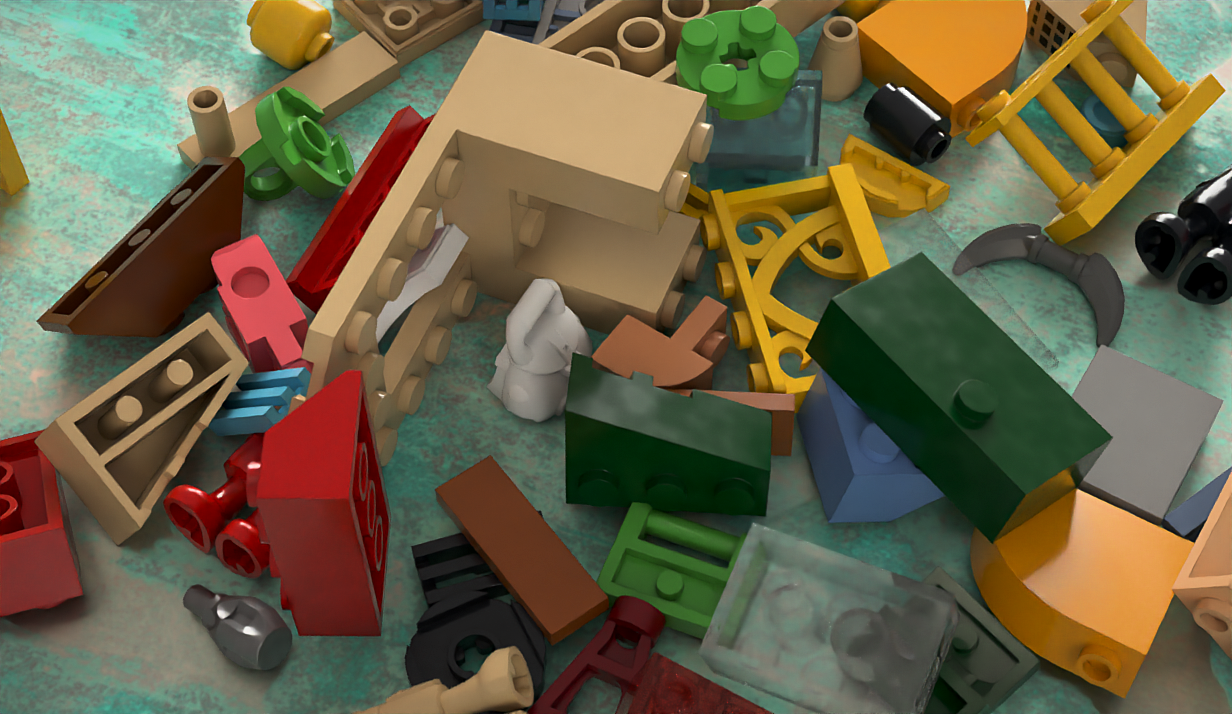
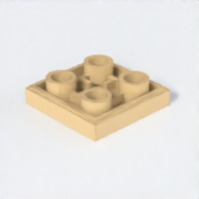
M332 0L334 8L359 33L365 31L399 62V68L485 20L483 19V2L481 0Z

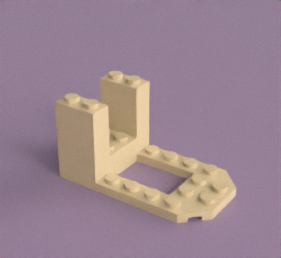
M485 30L309 326L301 358L314 363L306 397L295 395L291 398L288 414L346 370H362L381 466H386L395 451L398 439L397 430L406 414L413 415L419 408L425 391V378L433 364L440 365L446 358L452 340V329L459 316L466 317L470 313L477 292L517 304L535 279L554 280L560 287L565 306L580 318L581 324L584 327L610 335L628 314L662 334L665 328L674 330L680 320L685 304V294L682 293L687 281L694 283L698 281L707 255V248L699 245L701 220L678 213L685 202L690 186L691 176L688 172L693 162L702 164L705 161L713 139L714 126L706 123L707 95ZM442 207L444 226L454 223L469 239L442 284L415 301L390 348L383 357L379 354L376 338L377 318L387 301L393 302L401 294L407 277V266L417 248L423 250L430 243L436 227L437 213Z

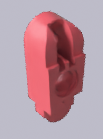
M254 234L215 251L211 257V262L219 284L217 291L223 304L222 309L226 315L227 327L241 353L249 362L248 365L252 372L261 373L305 367L312 373L314 363L301 358L308 331L306 316L262 239L257 234Z

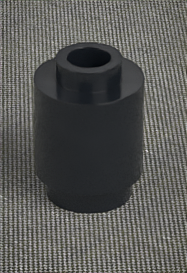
M888 83L881 87L866 105L863 116L864 120L870 124V132L912 166H919L925 162L928 164L934 163L946 152L951 143L952 137L949 134L951 120L908 86L899 87L895 83Z

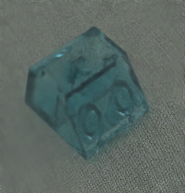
M737 68V71L746 70L747 68ZM798 70L796 84L786 94L785 102L776 111L757 119L738 121L718 117L719 109L706 106V123L714 126V133L705 161L702 164L696 162L695 186L707 193L717 189H722L723 193L817 177L822 71Z

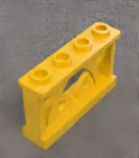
M852 163L828 167L827 175L729 193H723L722 189L709 191L708 214L700 215L699 218L701 220L700 233L703 245L707 248V251L715 250L719 262L715 263L714 267L719 296L722 300L730 299L734 312L730 314L734 344L737 350L746 349L751 364L746 366L749 391L795 394V413H798L816 375L792 378L783 372L779 359L786 353L796 354L802 360L799 371L806 369L813 359L806 353L805 349L818 322L794 312L774 298L771 294L777 281L785 269L798 256L806 266L816 273L832 279L850 280L852 287L891 268ZM818 211L797 224L790 217ZM769 221L783 232V235L778 239L777 235L770 229L754 226L753 233L761 241L755 245H747L739 239L736 230L739 225ZM815 243L821 255L823 249L827 246L838 247L841 256L836 259H826L819 255L811 245ZM747 265L758 266L752 279ZM768 328L777 333L773 338L770 337Z

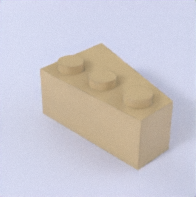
M207 312L56 418L34 442L116 545L119 546L141 529L170 480L176 476L185 462V457L203 430L208 427L249 362L211 313Z

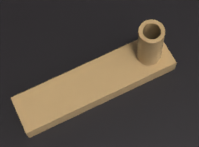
M363 31L230 113L227 112L223 93L218 88L213 86L198 87L187 98L195 134L177 144L181 160L192 170L205 157H240L246 149L262 138L256 124L255 108L260 100L268 94L277 92L282 87L288 86L313 101L325 113V116L317 121L321 126H324L401 78L399 62L370 35Z

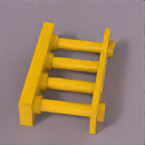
M1134 0L1093 1L1080 13V16L1086 23L1011 95L1003 89L976 112L982 122L965 138L974 147L997 130L1001 132L1058 198L1055 205L1061 212L1044 230L1060 246L1093 229L1226 91L1211 73L1190 86L1184 79L1177 82L1121 17L1120 14ZM1101 32L1106 35L1159 97L1155 103L1161 110L1155 116L1151 112L1145 115L1086 47ZM1068 64L1126 130L1123 137L1128 143L1122 150L1118 146L1112 149L1052 80ZM1033 97L1037 99L1093 164L1089 170L1095 177L1088 184L1084 181L1077 183L1017 114Z

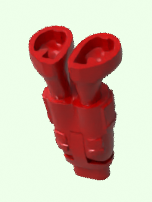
M264 433L250 435L245 440V443L229 456L223 464L228 480L214 492L207 494L197 487L184 484L174 487L163 501L164 509L170 520L195 547L204 553H208L216 546L218 558L227 569L250 579L258 578L270 567V544H262L259 539L258 507L246 519L235 518L248 503L246 494L248 466L250 462L261 461Z

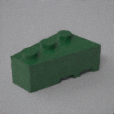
M573 352L565 405L566 504L630 508L632 502L647 503L653 509L660 511L766 517L771 473L772 412L693 389L690 397L654 387L653 376L633 370L630 379L592 368L593 358Z

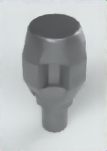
M200 584L193 585L183 597L184 607L202 618L203 626L207 628L210 637L223 655L241 667L269 670L280 664L287 656L292 644L291 629L278 612L262 600L250 596L216 595Z

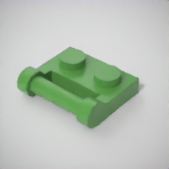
M632 502L596 583L608 596L609 607H612L616 599L621 595L642 599L653 605L664 615L666 627L722 646L750 576L753 575L757 567L764 538L748 532H743L741 537L664 511L655 510L647 503ZM648 535L730 563L726 569L643 540Z

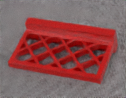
M410 105L395 113L286 279V283L293 295L316 315L435 114L424 119Z

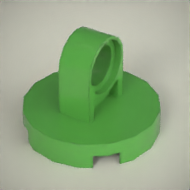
M288 86L282 87L277 92L268 94L260 100L255 108L256 124L262 138L246 149L239 157L245 165L244 193L249 198L257 201L279 199L297 186L323 200L334 198L341 193L355 176L354 162L340 133L330 139L326 131L317 122L325 116V113L303 93ZM269 167L280 168L277 173L270 176H252L261 169Z

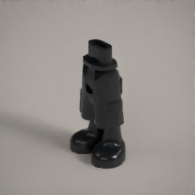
M1232 164L1217 176L1211 177L1197 185L1179 203L1177 215L1163 211L1151 213L1138 225L1135 232V246L1139 257L1149 272L1160 280L1169 278L1180 267L1188 253L1199 241L1211 240L1212 246L1201 250L1187 264L1178 278V292L1189 301L1206 305H1218L1232 297Z

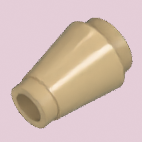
M843 16L832 17L824 23L823 31L806 71V77L813 92L818 97L827 101L836 102L849 98L863 81L858 26L852 19Z

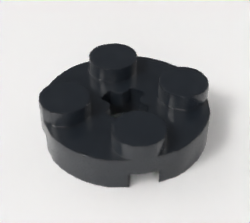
M466 591L448 596L424 612L416 624L417 632L411 639L410 647L407 644L405 667L409 685L412 687L433 679H439L448 689L453 688L477 674L460 668L466 662L464 651L476 647L481 655H486L491 652L493 653L497 649L515 646L522 653L528 666L534 690V703L542 695L545 684L544 675L547 658L542 630L525 608L511 599V605L502 600L490 599L489 592ZM530 706L519 710L526 711ZM487 711L477 714H506L510 712Z

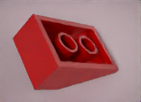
M44 430L0 440V617L33 608H52L62 604L67 599L84 595L78 555L60 473L34 442Z

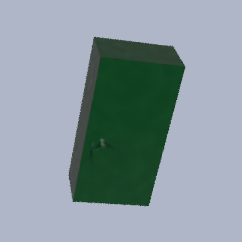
M922 252L832 297L805 349L806 353L992 544L1077 488L1113 439L1087 411Z

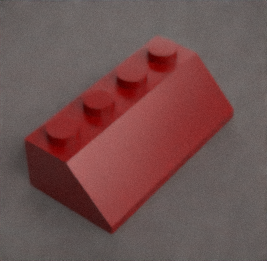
M346 370L264 432L261 461L250 462L247 471V502L249 507L259 508V539L262 544H270V573L272 578H281L282 610H291L299 636H381L391 512L362 370Z

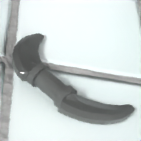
M1010 224L987 231L974 239L956 260L952 269V276L956 279H960L974 269L992 262L1026 259L1033 264L1038 262L1068 276V280L1078 284L1086 295L1095 314L1097 323L1096 345L1098 348L1101 344L1108 347L1120 329L1124 314L1125 297L1121 281L1110 262L1102 254L1093 253L1089 256L1081 253L1079 255L1049 241L1048 236L1041 234L1042 227L1038 224Z

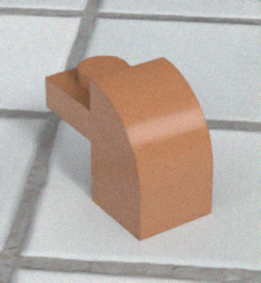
M706 295L671 338L627 314L591 356L593 358L592 368L630 379L633 370L653 376V386L661 389L712 391L713 369L722 360L730 342V337L726 335L727 306Z

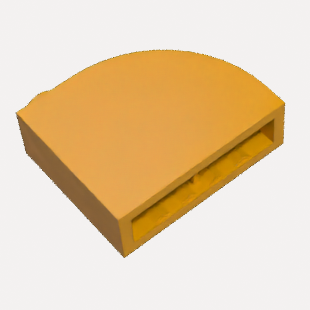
M893 0L857 23L863 76L879 89L888 83H895L899 87L908 86L951 120L949 134L952 138L964 130L972 131L982 122L976 112L1003 89L1008 93L1015 80L1027 31L1024 0Z
M1075 488L993 544L974 526L970 543V560L975 582L987 606L999 622L1015 638L1053 664L1125 699L1174 596L1171 588L1195 543Z

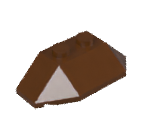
M205 157L180 184L176 185L68 290L51 309L49 308L36 321L44 331L74 335L152 338L165 335L175 329L185 317L184 310L200 294L206 293L218 285L211 262L214 252L241 240L245 165L239 157Z

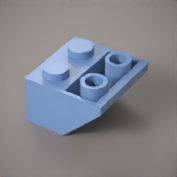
M820 367L796 418L828 523L890 522L945 496Z

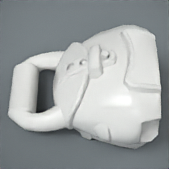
M535 279L506 319V344L496 357L495 365L497 369L486 387L502 400L504 407L508 411L525 419H533L535 423L546 421L553 415L560 416L565 410L572 354L574 352L591 357L592 340L582 326L580 318L565 306L558 284L552 279Z

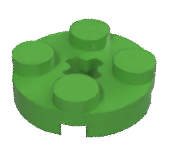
M758 5L750 6L745 10L719 11L702 18L689 20L683 26L681 41L676 51L675 74L679 87L706 94L707 106L719 109L718 117L738 121L757 119L776 111L785 102L786 94L795 86L800 62L799 50L791 34L777 23L774 12L766 7ZM729 59H743L747 61V69L737 71L734 64L722 63Z

